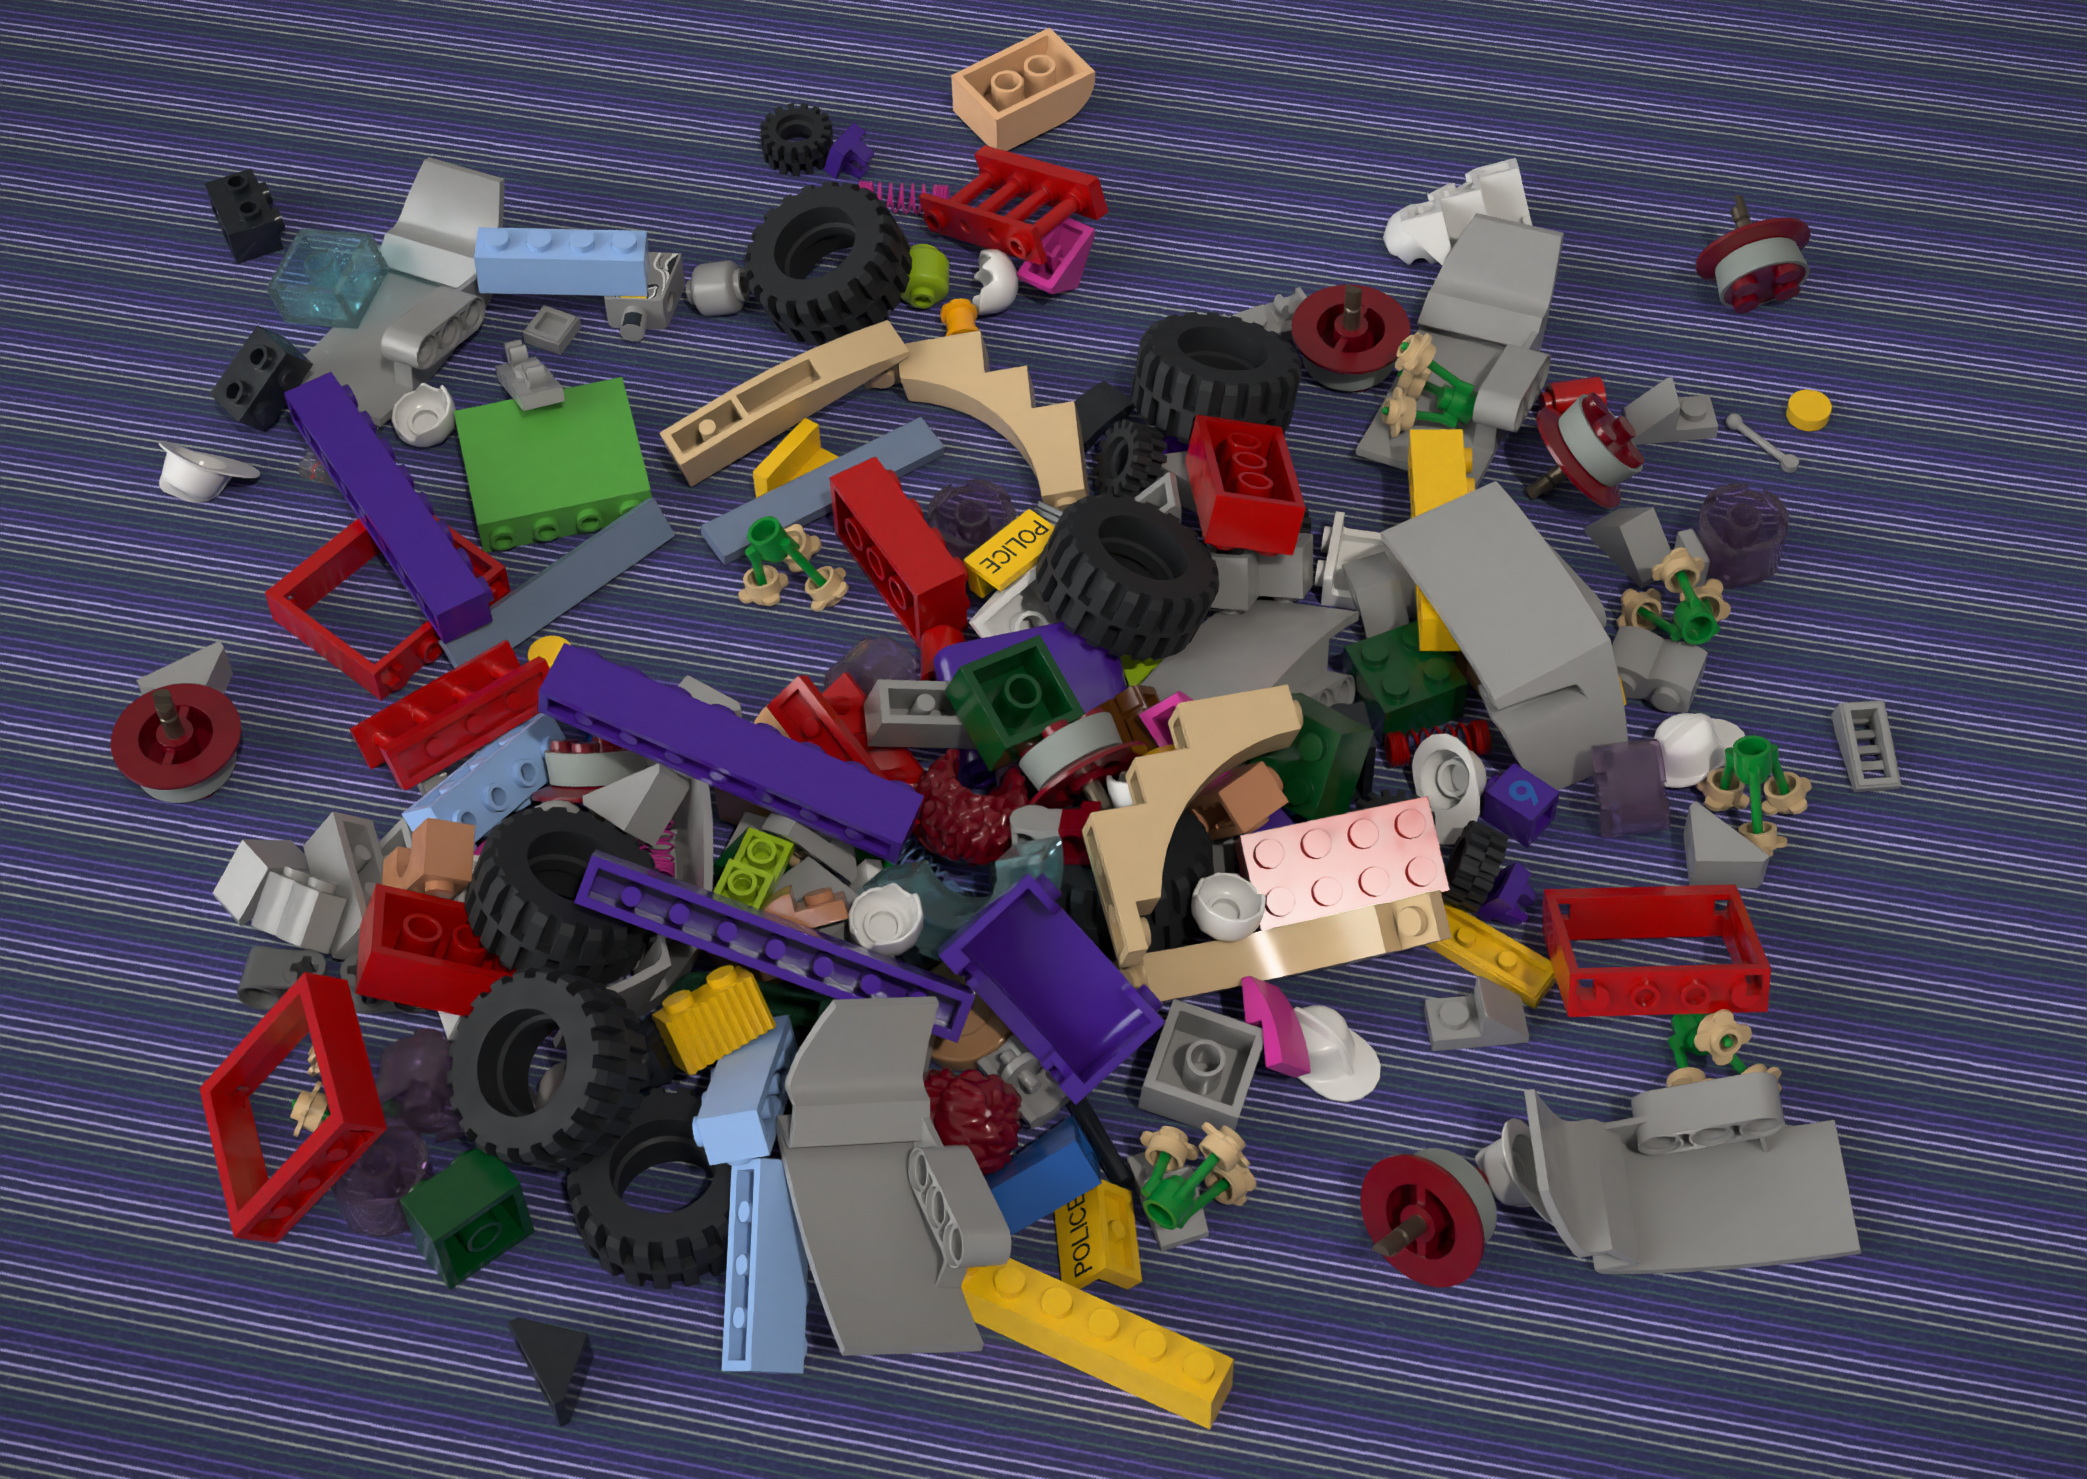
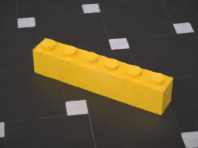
M1463 429L1410 430L1407 463L1411 518L1475 490V479L1467 478L1466 474L1472 473V447H1464ZM1415 583L1420 651H1462L1436 610Z
M1011 1258L1004 1265L967 1269L961 1289L975 1323L1202 1427L1211 1429L1232 1388L1233 1358Z

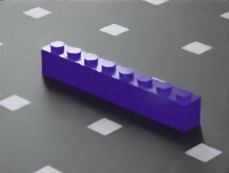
M329 372L284 392L293 423L443 643L446 644L492 622L493 618L489 602L493 601L494 597L487 581L483 576L476 578L473 575V565L466 551L462 547L456 550L452 545L454 540L447 524L443 519L436 522L433 517L432 505L423 491L420 493L415 492L413 489L415 484L407 467L404 464L396 465L394 462L396 457L391 445L385 437L378 439L375 435L377 430L369 413L366 410L359 412L357 409L359 407L357 399L348 384L341 386L333 373Z
M564 643L539 689L538 712L894 864H897L920 813L924 795L917 793L912 786L903 781H888L872 774L866 766L858 762L841 761L827 755L816 744L794 741L783 736L775 727L769 724H754L738 717L733 710L724 705H710L693 698L682 687L677 685L665 686L647 678L641 670L635 667H621L606 661L599 653L587 647L576 648Z
M597 849L590 858L574 901L576 904L838 1000L936 996L939 1005L931 1034L958 1043L975 998L974 990L967 985Z

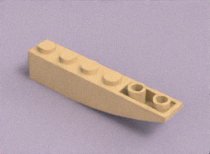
M886 320L820 345L759 374L660 432V435L670 456L690 487L911 354L893 326Z

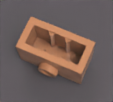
M1263 761L1231 769L1228 774L1206 786L1187 808L1206 827V832L1210 835L1211 840L1252 833L1269 821V815L1289 801L1282 792L1283 783L1279 775L1271 767L1266 766Z

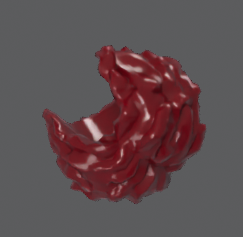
M948 749L946 754L930 764L927 774L920 777L917 786L914 788L917 793L924 795L918 816L921 822L918 825L921 832L919 840L930 852L938 853L941 857L948 858L952 862L961 859L971 867L1000 861L1005 857L1006 851L1012 850L1010 828L1012 812L1020 807L1027 806L1031 801L1027 798L1028 791L1024 784L1026 777L1021 775L1020 769L1017 766H1014L1007 771L1001 785L993 788L987 796L973 794L968 788L963 787L956 778L960 766L959 749Z
M942 1067L941 1071L930 1069L925 1072L923 1081L925 1090L930 1098V1119L943 1146L963 1144L968 1146L984 1177L987 1174H994L997 1170L1002 1169L1005 1164L1010 1162L1011 1151L1018 1147L1019 1137L1017 1133L1022 1128L1021 1122L1018 1121L1022 1116V1112L1018 1110L1021 1107L1022 1097L1013 1085L1005 1083L1000 1076L995 1074L984 1076L977 1069H967L958 1076L952 1072L950 1067Z

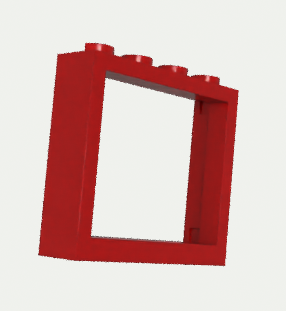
M433 516L436 522L440 520L436 516ZM358 518L264 593L274 621L382 701L393 691L403 688L409 678L425 664L434 662L441 655L443 649L439 644L441 638L430 622L427 621L377 663L373 664L305 613L381 552ZM448 526L454 540L452 545L456 550L462 547L466 551L473 565V575L476 578L483 576L487 581L494 600L489 602V607L509 594L511 589L506 567Z
M1736 884L1544 889L1542 934L1567 1017L1716 1013L1722 1009H1727L1731 1013L1768 1012L1771 967ZM1715 900H1727V906H1724V910L1714 911ZM1558 904H1569L1568 914L1561 915ZM1722 936L1733 964L1578 968L1570 940ZM1593 979L1592 987H1581L1579 980Z
M304 972L199 1088L234 1238L278 1243L387 1129L349 984L346 979ZM310 1031L331 1114L273 1176L268 1179L249 1096Z

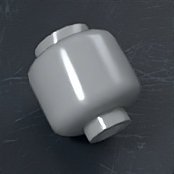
M731 260L698 265L692 273L691 280H688L686 283V295L689 303L695 305L698 311L706 317L738 313L742 310L744 303L749 300L751 293L749 282L745 277V270L739 268Z

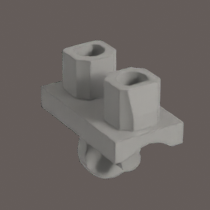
M1015 1034L1010 1036L998 1050L983 1056L977 1061L979 1069L985 1076L995 1074L1000 1076L1005 1083L1013 1085L1022 1097L1021 1107L1018 1109L1022 1112L1021 1118L1031 1129L1042 1127L1059 1114L1061 1107L1071 1101L1058 1086L1059 1083L1050 1074V1071H1046L1041 1066L1039 1060Z

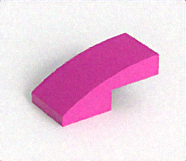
M1252 976L1243 977L1242 989L1245 1023L1263 1029L1266 1068L1294 1078L1311 1073L1308 1050L1301 1025L1287 997L1278 986Z

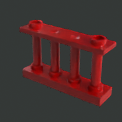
M984 145L974 153L979 168V176L951 198L945 199L928 193H922L919 196L924 212L923 218L930 231L984 248L997 249L1007 255L1039 265H1043L1048 261L1041 239L1074 213L1099 220L1109 212L1099 177ZM987 189L996 191L976 208L968 206L969 203ZM1015 197L1025 199L1005 216L995 214ZM1044 205L1054 207L1033 225L1024 222Z
M504 640L351 727L349 730L368 767L373 769L387 762L398 786L407 791L539 714V689L550 667L546 659L540 656L520 666L509 641Z
M844 672L822 694L807 675H799L766 706L792 740L799 743L810 742L816 744L827 755L844 762H858L866 766L872 774L888 781H903L915 788L920 777L927 774L907 747L868 746L864 702L867 699V695L849 672ZM917 818L911 832L919 839L921 832L918 825L921 822Z

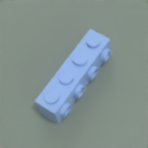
M478 227L474 261L479 293L647 296L650 271L647 231Z
M539 713L491 741L402 813L411 831L413 832L427 818L475 825V851L477 849L475 842L478 839L488 836L492 829L501 824L511 812L519 811L535 801L532 800L531 794L551 785L544 751L550 749V740L566 739L556 720L543 713Z
M789 1014L773 1017L776 1023L774 1029L768 1030L766 1034L759 1035L757 1039L750 1040L748 1044L742 1045L740 1049L733 1050L731 1054L724 1055L722 1059L718 1060L716 1067L711 1069V1081L707 1091L702 1094L701 1108L698 1116H694L692 1123L695 1142L698 1147L705 1148L709 1165L727 1163L737 1166L746 1164L753 1158L770 1156L777 1135V1116L783 1115L788 1101V1094L784 1088L786 1076L799 1050Z
M753 1158L750 1162L732 1166L722 1371L803 1374L804 1358L807 1353V1340L805 1337L806 1306L810 1295L807 1284L808 1258L793 1208L782 1160Z

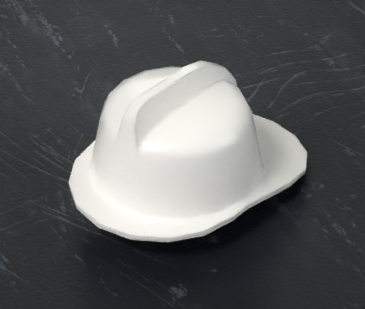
M159 441V446L167 451L159 480V487L163 492L185 501L199 503L217 497L233 476L241 478H257L260 476L259 470L246 463L218 455L192 451L171 442Z
M1702 713L1673 715L1664 720L1655 732L1653 745L1647 751L1644 760L1646 773L1655 783L1665 787L1684 788L1696 785L1706 779L1712 770L1725 766V749L1733 748L1734 742L1744 737L1745 734L1737 725L1731 722L1710 718Z
M1447 733L1433 734L1423 740L1415 751L1412 763L1413 781L1416 794L1420 797L1428 796L1431 812L1434 811L1436 816L1435 829L1439 844L1454 845L1457 838L1461 837L1462 830L1467 826L1470 820L1477 822L1480 813V797L1487 782L1486 769L1482 760L1473 751L1468 750L1457 737Z
M1311 1005L1304 1008L1296 1006L1294 1012L1306 1041L1311 1073L1297 1078L1316 1093L1333 1101L1351 1102L1361 1100L1370 1094L1380 1079L1381 1065L1374 1049L1363 1038L1348 1028L1345 1019L1336 1010L1321 1005Z
M1512 1118L1504 1124L1502 1138L1477 1153L1475 1156L1476 1163L1479 1169L1486 1174L1490 1190L1502 1204L1517 1207L1532 1206L1546 1222L1554 1226L1545 1209L1538 1189L1530 1128L1522 1120Z

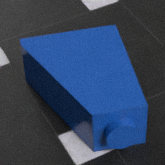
M1073 1115L1012 1157L1010 1162L1005 1164L1002 1169L985 1177L1008 1225L1011 1236L1102 1184L1098 1156Z

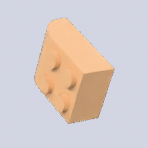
M1049 27L951 75L953 111L988 146L1008 151L1075 116L1086 104L1093 91L1095 71Z

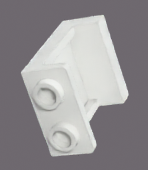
M1336 511L1333 527L1325 526L1323 532L1321 552L1328 553L1327 560H1318L1315 586L1322 587L1321 605L1356 610L1342 564L1385 551L1399 578L1408 617L1418 619L1415 581L1381 540V533L1344 527L1345 512Z

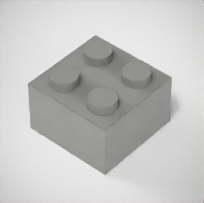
M1173 999L1142 1087L1138 1108L1202 1129L1201 1126L1208 1122L1217 1130L1225 1125L1235 1131L1263 1049V1029Z

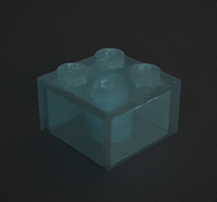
M300 229L266 289L285 323L358 329L390 268L372 234Z

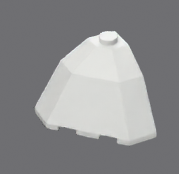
M1516 158L1475 168L1465 174L1467 182L1456 188L1455 183H1448L1428 194L1429 201L1420 204H1410L1401 209L1400 217L1403 230L1443 266L1450 251L1476 213L1532 225Z

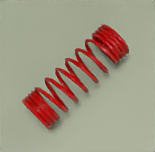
M1485 719L1472 720L1467 728L1463 723L1459 722L1455 727V731L1451 725L1446 724L1443 732L1435 725L1430 734L1426 728L1422 727L1418 736L1414 730L1409 729L1406 738L1400 731L1387 732L1385 734V752L1388 764L1391 768L1405 766L1406 762L1410 766L1409 736L1411 732L1418 748L1421 744L1422 731L1426 733L1428 738L1434 734L1435 729H1437L1439 734H1444L1449 727L1452 735L1458 738L1459 726H1462L1465 732L1468 750L1473 751L1477 756L1489 755L1492 748L1489 725Z

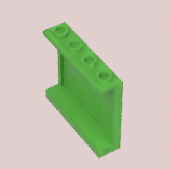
M623 377L563 389L565 401L523 411L514 399L454 411L484 552L507 550L541 541H551L570 535L594 532L605 528L647 498H652Z

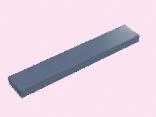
M919 417L701 525V535L721 562L726 565L746 555L745 550L752 545L747 538V533L750 526L758 519L773 516L778 519L785 529L794 524L804 526L832 512L829 477L876 456L886 470L892 469L899 478L943 456L945 446L922 417Z
M647 498L490 606L492 622L446 644L440 640L439 644L454 669L504 640L509 641L513 649L673 538L675 534L654 498Z

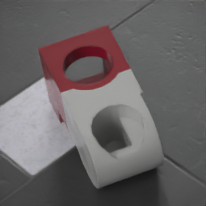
M1082 801L1081 809H1048L1040 805H1027L1016 809L1010 816L1014 856L1022 861L1041 862V864L1091 865L1082 829L1092 812L1102 811V801Z

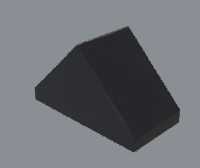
M515 1318L508 1322L515 1345L560 1427L570 1423L594 1358L588 1333L523 1318Z

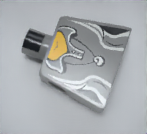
M649 252L650 271L647 296H604L608 323L613 328H620V334L624 339L639 341L644 338L646 329L663 330L669 326L685 287L681 253Z

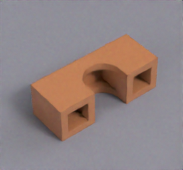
M427 818L412 832L411 848L397 847L383 860L382 885L451 900L472 881L475 825Z

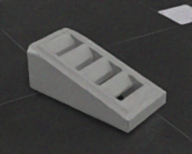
M1884 700L1839 703L1831 717L1853 791L1866 792L1899 789L1902 785ZM1868 724L1870 730L1855 731L1854 725ZM1873 739L1875 744L1858 746L1857 740ZM1878 754L1879 757L1878 761L1861 762L1860 756ZM1883 770L1885 777L1864 779L1863 771Z

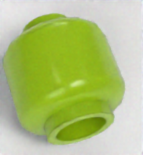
M917 244L910 247L909 254L912 257V270L910 274H907L910 280L905 293L900 292L899 296L902 300L916 308H929L945 299L949 292V260L936 247L928 244Z

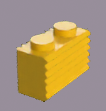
M727 965L712 971L706 977L707 983L692 992L690 990H681L671 994L662 1002L664 1008L652 1014V1018L660 1031L664 1044L668 1048L672 1061L688 1075L696 1074L698 1070L705 1069L707 1065L713 1064L716 1060L722 1059L724 1055L731 1054L733 1050L740 1049L742 1045L748 1044L750 1040L757 1039L759 1035L766 1034L768 1030L776 1027V1023L754 975L739 965L735 968L732 965Z

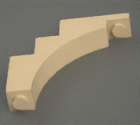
M980 330L906 343L905 345L910 351V356L864 383L865 389L888 388L893 384L902 383L908 401L931 403L952 408L988 424L1014 445L1028 462L1039 481L1043 502L1064 511L1070 504L1089 496L1081 422L1075 402L1071 401L1036 407L1034 387L1027 365L990 372L988 352Z
M1288 684L1178 703L1168 721L1176 750L1135 757L1125 775L1133 805L1092 812L1082 829V834L1119 968L1138 965L1151 945V932L1148 921L1145 917L1140 916L1151 914L1161 898L1162 872L1167 848L1175 825L1187 806L1206 786L1228 770L1259 755L1290 747L1303 726L1302 709L1299 702L1292 699Z
M1441 890L1393 902L1375 904L1254 932L1247 938L1234 942L1215 940L1145 953L1140 963L1135 966L1119 968L1117 961L1112 963L1136 989L1144 983L1165 1004L1173 1002V999L1182 1001L1242 987V978L1246 976L1271 982L1302 973L1341 967L1443 941L1452 937Z

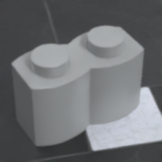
M1620 626L1612 648L1625 698L1645 699L1656 708L1666 712H1688L1703 677L1708 652L1685 641L1663 639L1643 628Z
M285 866L283 873L270 870L251 925L296 946L328 954L347 898L335 893L337 884L312 877L313 874L290 866Z

